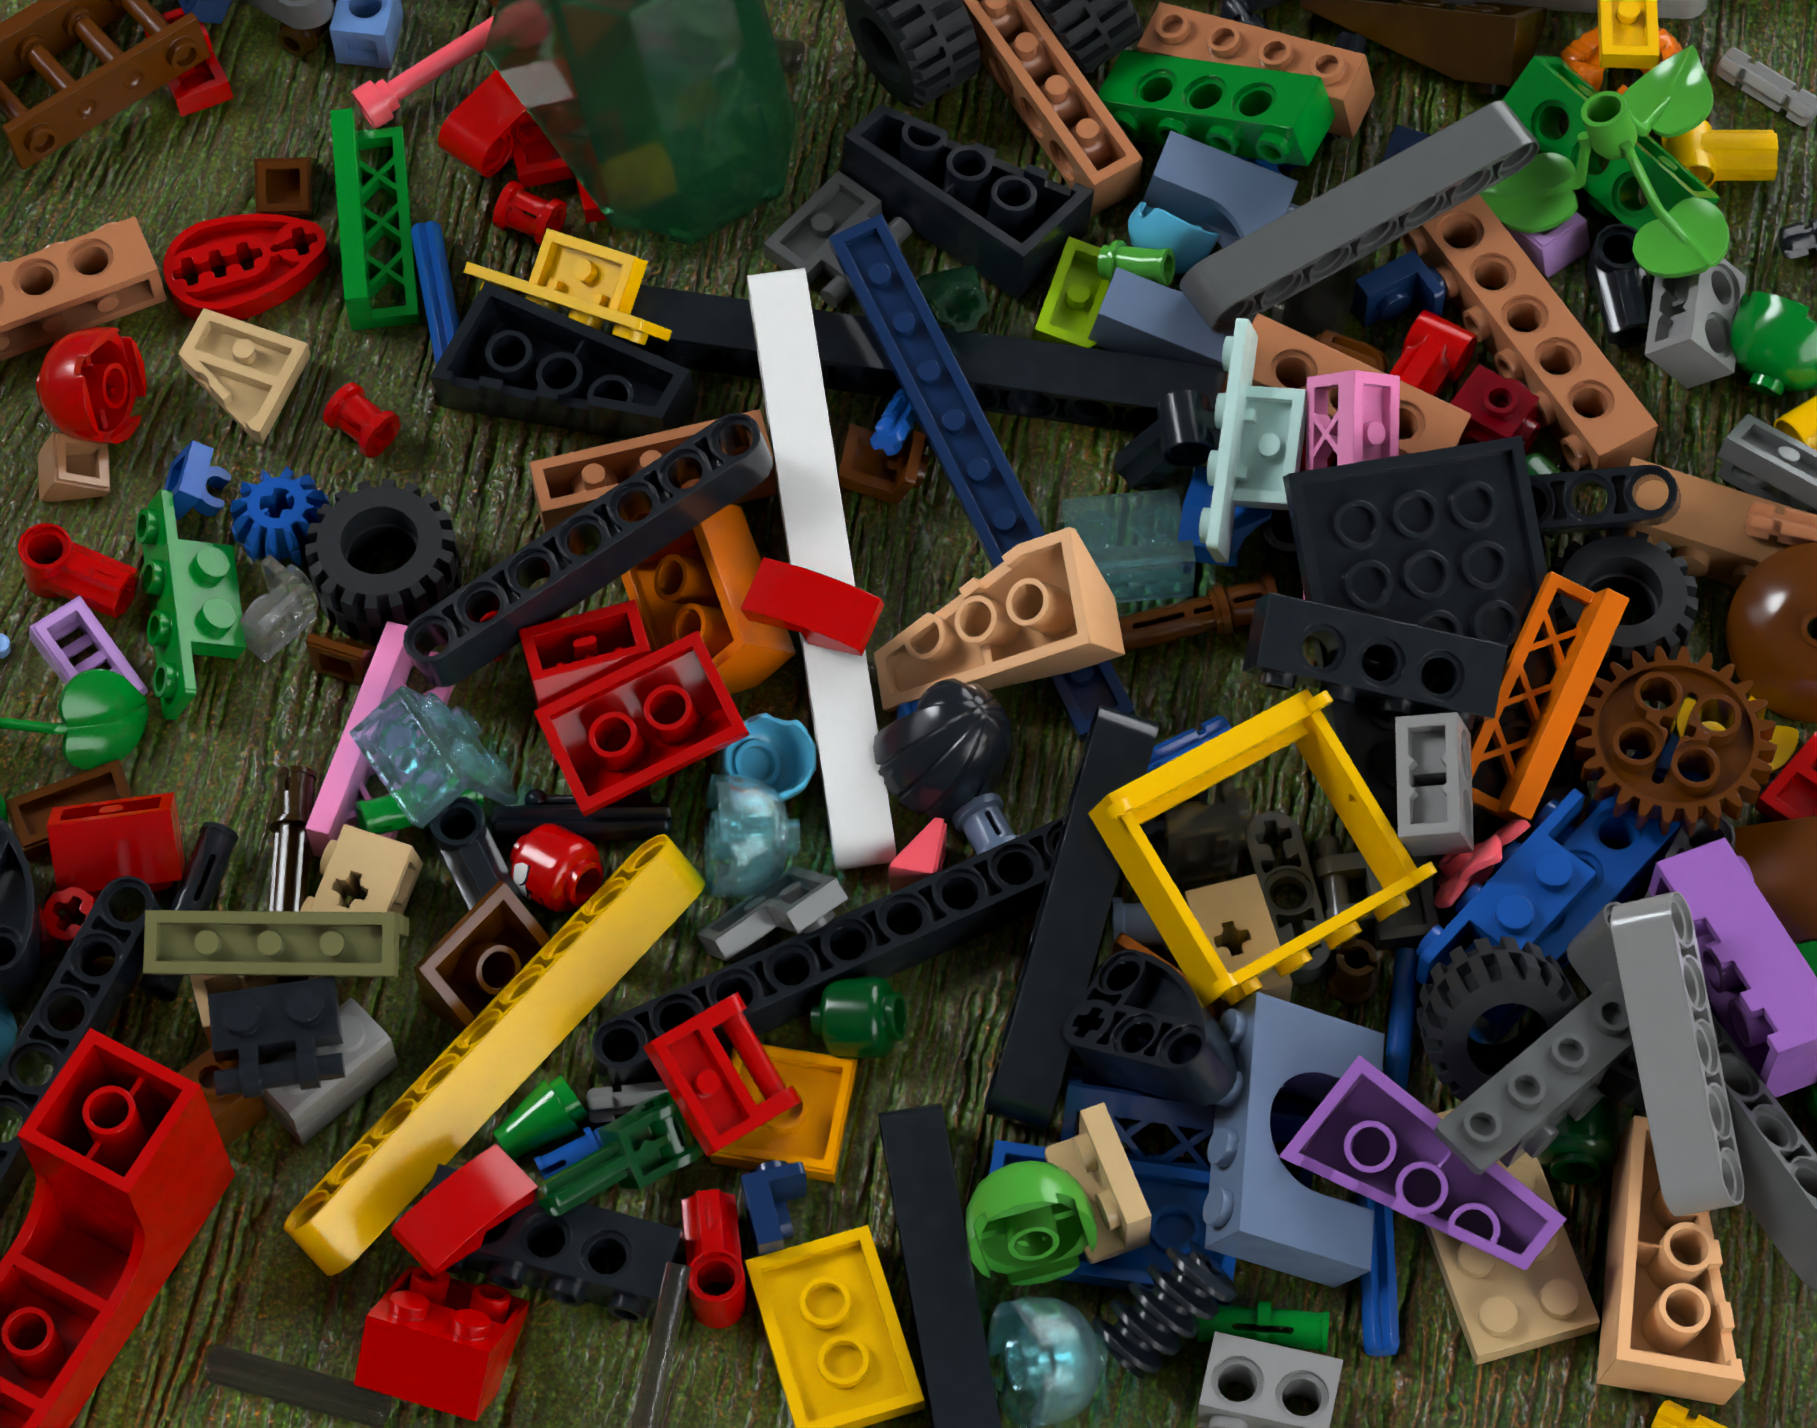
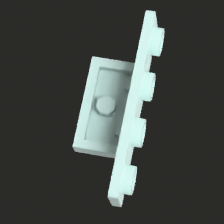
M1236 318L1234 336H1226L1223 344L1222 366L1224 372H1229L1226 393H1218L1215 403V426L1217 429H1221L1219 449L1210 451L1207 463V482L1209 486H1214L1211 508L1204 507L1202 509L1199 523L1200 542L1206 544V548L1215 562L1228 563L1236 507L1289 510L1283 476L1289 473L1300 472L1306 427V389L1252 386L1258 335L1250 320Z

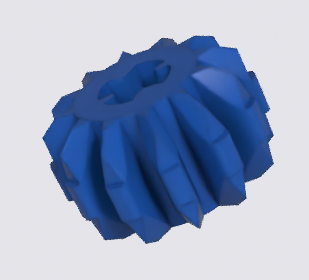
M286 466L279 477L271 478V475L262 468L260 475L261 483L256 485L242 481L240 489L242 498L231 501L230 512L233 519L231 529L236 542H239L240 546L245 547L247 556L253 562L266 556L268 564L275 570L283 558L290 557L291 561L300 567L302 561L301 552L305 550V545L309 544L307 532L310 523H319L317 512L324 503L329 505L328 497L323 493V490H317L315 480L311 478L309 473L295 479L294 472Z

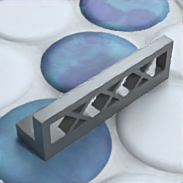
M1747 414L1726 436L1718 457L1724 459L1717 477L1751 495L1808 513L1817 514V450Z

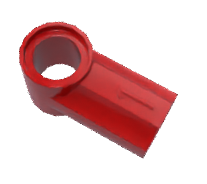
M1425 309L1413 323L1403 344L1402 355L1389 375L1400 376L1401 381L1437 397L1448 380L1456 381L1465 370L1475 350L1478 335Z
M36 524L28 528L21 535L18 543V552L25 583L31 592L44 598L63 596L70 600L80 595L89 608L115 619L119 615L126 613L134 600L135 591L140 581L138 569L72 542L66 530L55 524ZM44 558H59L57 561L51 564L38 563L40 560Z
M719 1189L696 1191L691 1197L681 1200L689 1304L693 1316L700 1324L709 1328L722 1329L732 1326L739 1321L746 1311L747 1305L737 1199L735 1194H727ZM716 1282L725 1283L732 1287L728 1292L719 1296L709 1295L702 1291L709 1284Z

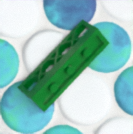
M353 108L330 110L344 300L351 330L420 323L403 127L357 131ZM393 146L394 156L378 172L361 161L360 150ZM394 174H395L396 184H395L394 182H392L391 180H389ZM363 177L369 180L364 186ZM380 188L397 199V203L382 218L365 208V203ZM398 221L400 230L394 227ZM366 223L373 227L368 233ZM384 235L401 246V250L386 265L368 253ZM402 267L404 278L397 274L402 269ZM370 270L377 274L372 280L370 278ZM387 283L405 293V306L373 309L372 298Z

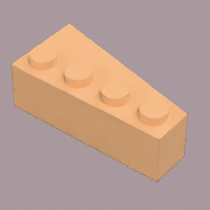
M1635 1115L1619 1136L1618 1157L1616 1164L1613 1165L1597 1384L1725 1405L1743 1385L1745 1377L1741 1358H1736L1732 1330L1735 1328L1731 1303L1726 1302L1720 1273L1723 1260L1719 1239L1714 1240L1709 1211L1680 1217L1674 1216L1669 1211L1660 1187L1647 1117Z

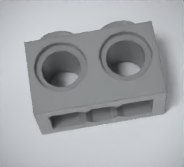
M1724 258L1715 267H1710L1703 273L1678 278L1655 276L1644 355L1687 389L1733 374L1736 357L1730 345V330L1734 313L1745 291L1746 276Z
M1457 712L1395 717L1398 838L1412 857L1474 852L1471 733Z
M1215 1332L1200 1396L1196 1426L1203 1428H1330L1343 1359ZM1239 1382L1246 1385L1252 1391L1253 1396L1242 1402H1234L1225 1398L1219 1389L1227 1383ZM1302 1396L1311 1400L1317 1407V1411L1308 1416H1297L1289 1412L1283 1403L1291 1397Z

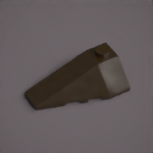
M1301 0L1300 2L1301 7L1455 80L1474 82V91L1489 94L1507 93L1508 86L1514 85L1534 57L1547 15V8L1486 1H1474V4H1458L1455 10L1446 9L1447 3L1442 0H1402V4H1394L1393 0Z

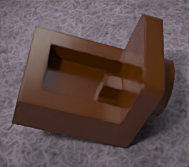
M850 423L842 432L836 459L840 487L895 505L912 488L919 489L929 464V456L922 454L926 434L914 430L905 443L902 444L903 446L899 453L894 456H887L883 448L874 450L871 446L870 438L875 431Z

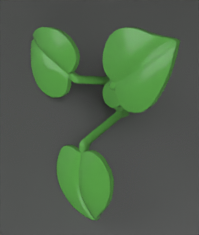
M1690 45L1664 60L1632 84L1623 95L1615 91H1603L1585 101L1581 108V118L1586 131L1579 133L1577 136L1580 143L1577 170L1574 164L1565 156L1557 153L1537 154L1526 167L1516 174L1479 193L1504 227L1524 233H1537L1553 229L1570 219L1578 208V201L1574 190L1582 188L1586 183L1591 148H1593L1597 154L1608 160L1626 158L1653 213L1658 218L1641 227L1633 240V253L1636 262L1645 272L1656 277L1678 278L1706 272L1710 267H1715L1725 257L1730 243L1729 228L1722 212L1711 202L1697 197L1684 199L1667 212L1662 206L1634 150L1638 135L1645 137L1652 130L1661 137H1677L1699 126L1710 114L1714 103L1713 89L1703 69L1696 48Z

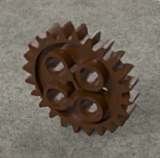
M1656 646L1653 660L1649 663L1637 651H1633L1630 655L1628 671L1614 661L1611 662L1607 672V680L1599 677L1594 678L1589 692L1590 696H1586L1579 712L1581 717H1578L1574 724L1572 736L1580 740L1576 741L1573 757L1576 760L1586 761L1582 767L1581 780H1600L1596 786L1594 799L1601 801L1611 796L1617 799L1613 811V816L1616 818L1626 813L1629 809L1637 812L1635 828L1639 830L1646 825L1650 817L1658 819L1660 833L1664 836L1669 832L1672 821H1680L1687 836H1693L1698 819L1702 818L1712 831L1718 830L1722 817L1721 811L1730 818L1737 820L1740 818L1744 805L1742 801L1755 804L1761 789L1759 785L1767 784L1772 770L1768 763L1773 762L1777 750V745L1769 741L1772 739L1776 727L1775 721L1762 719L1768 706L1767 700L1757 699L1748 701L1754 682L1750 679L1735 685L1731 682L1735 665L1731 663L1719 672L1711 669L1713 660L1712 653L1709 652L1701 658L1698 664L1690 662L1689 651L1685 646L1681 647L1676 660H1668L1663 648ZM1686 698H1694L1696 704L1689 715L1684 735L1678 741L1665 779L1662 783H1654L1652 777L1658 769L1664 747L1671 738L1682 705ZM1650 699L1658 700L1668 708H1651L1644 701ZM1702 722H1717L1724 726L1726 730L1713 731L1706 728ZM1628 749L1638 750L1647 758L1640 760L1631 759L1624 755L1622 751ZM1681 772H1696L1703 776L1705 781H1689L1681 775Z

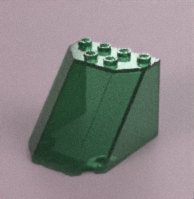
M498 0L484 48L485 54L614 228L635 233L638 228L667 234L669 235V241L693 246L707 238L709 233L715 229L725 228L753 212L754 208L761 203L767 204L783 194L796 119L764 0Z

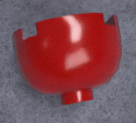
M93 327L72 332L56 341L43 360L36 380L38 397L46 416L59 432L72 439L95 444H119L128 440L139 426L142 414L130 417L136 397H146L147 382L144 361L137 343L130 336H120L117 333L120 329L114 327Z

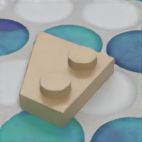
M203 308L178 353L184 369L255 442L261 444L267 438L311 356L308 343L205 308Z

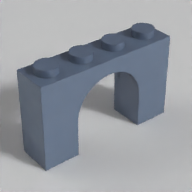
M1173 131L1169 133L1142 200L1146 202V206L1160 208L1194 226H1202L1203 230L1218 233L1220 236L1217 242L1222 248L1300 207L1290 203L1298 181ZM1116 267L1088 339L1097 342V346L1114 352L1213 365L1223 368L1222 351L1226 336H1234L1235 328L1220 334L1212 332L1183 292ZM1255 317L1250 319L1251 324L1253 323Z
M1255 992L1224 1010L1219 1021L1233 1051L1237 1079L1233 1089L1227 1096L1215 1103L1214 1131L1207 1149V1157L1211 1163L1209 1193L1203 1206V1220L1206 1223L1204 1248L1336 1288L1371 1271L1374 1210L1320 1194L1305 1187L1296 1180L1283 1165L1274 1147L1270 1130L1271 1107L1278 1091L1292 1093L1321 1103L1359 1055L1380 1071H1383L1385 1034L1260 992Z

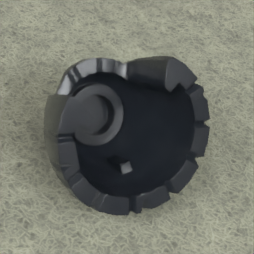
M954 678L936 682L923 693L918 702L917 711L891 723L874 736L875 764L881 765L878 773L880 776H883L886 787L893 796L901 795L900 802L907 808L920 815L927 811L928 817L932 819L936 817L951 820L954 813L974 797H979L986 793H994L998 788L1009 765L1013 734L1005 709L997 699H993V694L986 688L977 684H967Z

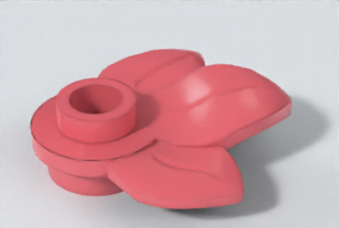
M1520 818L1507 823L1484 842L1475 844L1474 852L1446 854L1438 864L1442 873L1436 882L1440 888L1435 895L1434 905L1437 908L1450 907L1474 883L1482 884L1494 871V864L1502 860V847L1524 833L1531 826L1526 819Z

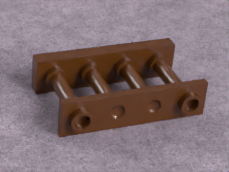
M38 0L1 22L0 112L9 121L2 126V129L17 165L22 170H25L211 57L198 18L190 12L174 23L169 24L148 0ZM129 13L151 37L123 53L101 28ZM82 41L104 65L76 81L54 57ZM35 69L54 89L56 94L29 110L7 85Z

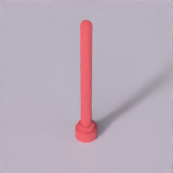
M517 0L387 83L384 79L379 80L375 84L369 80L351 91V95L371 127L378 129L394 119L392 112L400 108L399 101L560 0Z

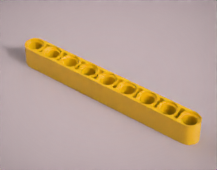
M661 834L649 839L624 861L288 1215L283 1229L327 1276L340 1273L359 1258L433 1179L438 1164L446 1165L699 896L705 886L704 878L667 835Z

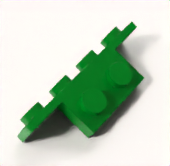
M159 489L148 506L141 509L138 513L135 524V537L137 542L142 544L144 566L141 574V588L144 594H148L150 606L147 639L149 644L154 646L157 666L153 677V690L155 696L161 699L163 719L177 720L196 695L197 689L192 654L238 659L246 649V640L233 546L178 539L173 493L170 490Z

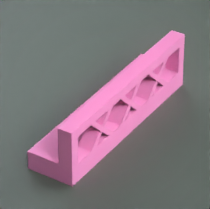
M1351 370L1307 377L1305 471L1326 468L1327 459L1333 450L1337 454V466L1399 456L1400 376ZM1338 388V411L1331 420L1328 416V390Z
M387 621L305 827L314 856L322 857L329 841L332 839L338 840L344 824L349 826L358 824L355 803L360 801L361 798L364 801L372 799L365 787L369 776L393 766L400 778L397 790L389 793L393 794L405 791L408 783L418 781L455 684L450 687H435L413 698L406 686L412 666H415L403 644L404 633L408 627L406 625ZM431 651L429 656H434L439 653ZM402 695L405 702L397 706ZM428 707V710L424 718L420 710ZM413 714L420 727L417 738L393 749L386 737L389 725ZM382 746V748L385 751V754L378 756V753ZM409 758L404 769L401 761ZM399 830L381 834V836L395 840Z

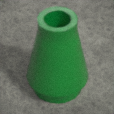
M559 1075L549 1083L543 1079L501 1125L493 1129L492 1132L508 1156L515 1161L526 1153L579 1131L580 1129L577 1124L590 1115L562 1075Z

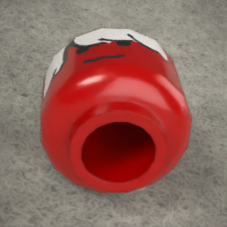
M545 823L538 826L529 834L521 836L511 851V876L519 892L526 898L555 913H568L577 907H582L601 887L604 871L598 848L589 840L559 824Z

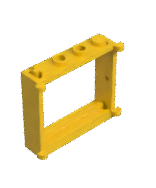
M1308 688L1109 793L1088 813L1193 990L1206 1007L1224 997L1230 1006L1242 1001L1262 989L1263 986L1258 978L1274 969L1280 978L1291 974L1313 960L1308 951L1309 949L1325 941L1330 951L1339 947L1344 942L1360 934L1362 929L1357 922L1374 914L1379 923L1394 916L1411 905L1406 894L1438 872L1431 861L1417 869L1321 711L1322 708L1333 702L1327 690L1314 697ZM1295 743L1383 889L1234 973H1228L1140 825L1282 748Z

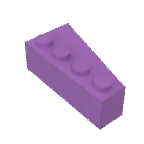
M1724 837L1656 862L1648 890L1652 897L1678 891L1687 901L1694 923L1710 1009L1713 1015L1775 1098L1816 1083L1817 977L1754 883L1752 872L1746 860L1742 856L1735 854Z
M1359 1055L1279 1157L1526 1271L1567 1218L1498 1163L1493 1164L1481 1175L1474 1174L1435 1135L1434 1130L1442 1119L1368 1060Z

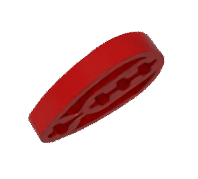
M275 214L230 215L196 223L181 232L167 249L163 262V273L172 302L188 318L197 321L203 308L238 320H244L285 302L304 289L327 266L330 252L325 232L315 222ZM300 243H306L310 253L299 255L295 246ZM251 258L254 268L243 270L240 260ZM223 265L226 275L215 278L212 268ZM196 273L199 283L187 285L185 275Z

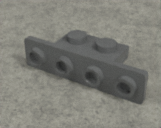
M1605 982L1439 1121L1434 1130L1435 1135L1476 1175L1483 1174L1498 1160L1508 1168L1524 1153H1527L1531 1158L1540 1155L1558 1136L1560 1130L1556 1126L1564 1118L1570 1115L1575 1121H1579L1599 1102L1603 1093L1597 1087L1607 1069L1633 1046L1623 992L1612 982Z

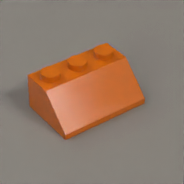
M727 505L621 575L629 601L636 599L651 653L698 630L730 695L759 686L796 654L787 629L748 621L740 609L761 564V558L741 506Z

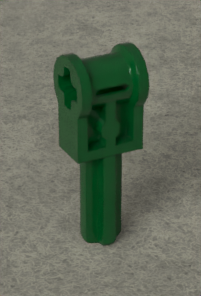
M669 1092L661 1093L640 1102L627 1114L598 1129L603 1147L540 1182L536 1198L539 1205L545 1209L549 1216L557 1217L618 1183L619 1188L640 1190L669 1172L696 1161L704 1154V1151L697 1139H694L689 1125Z

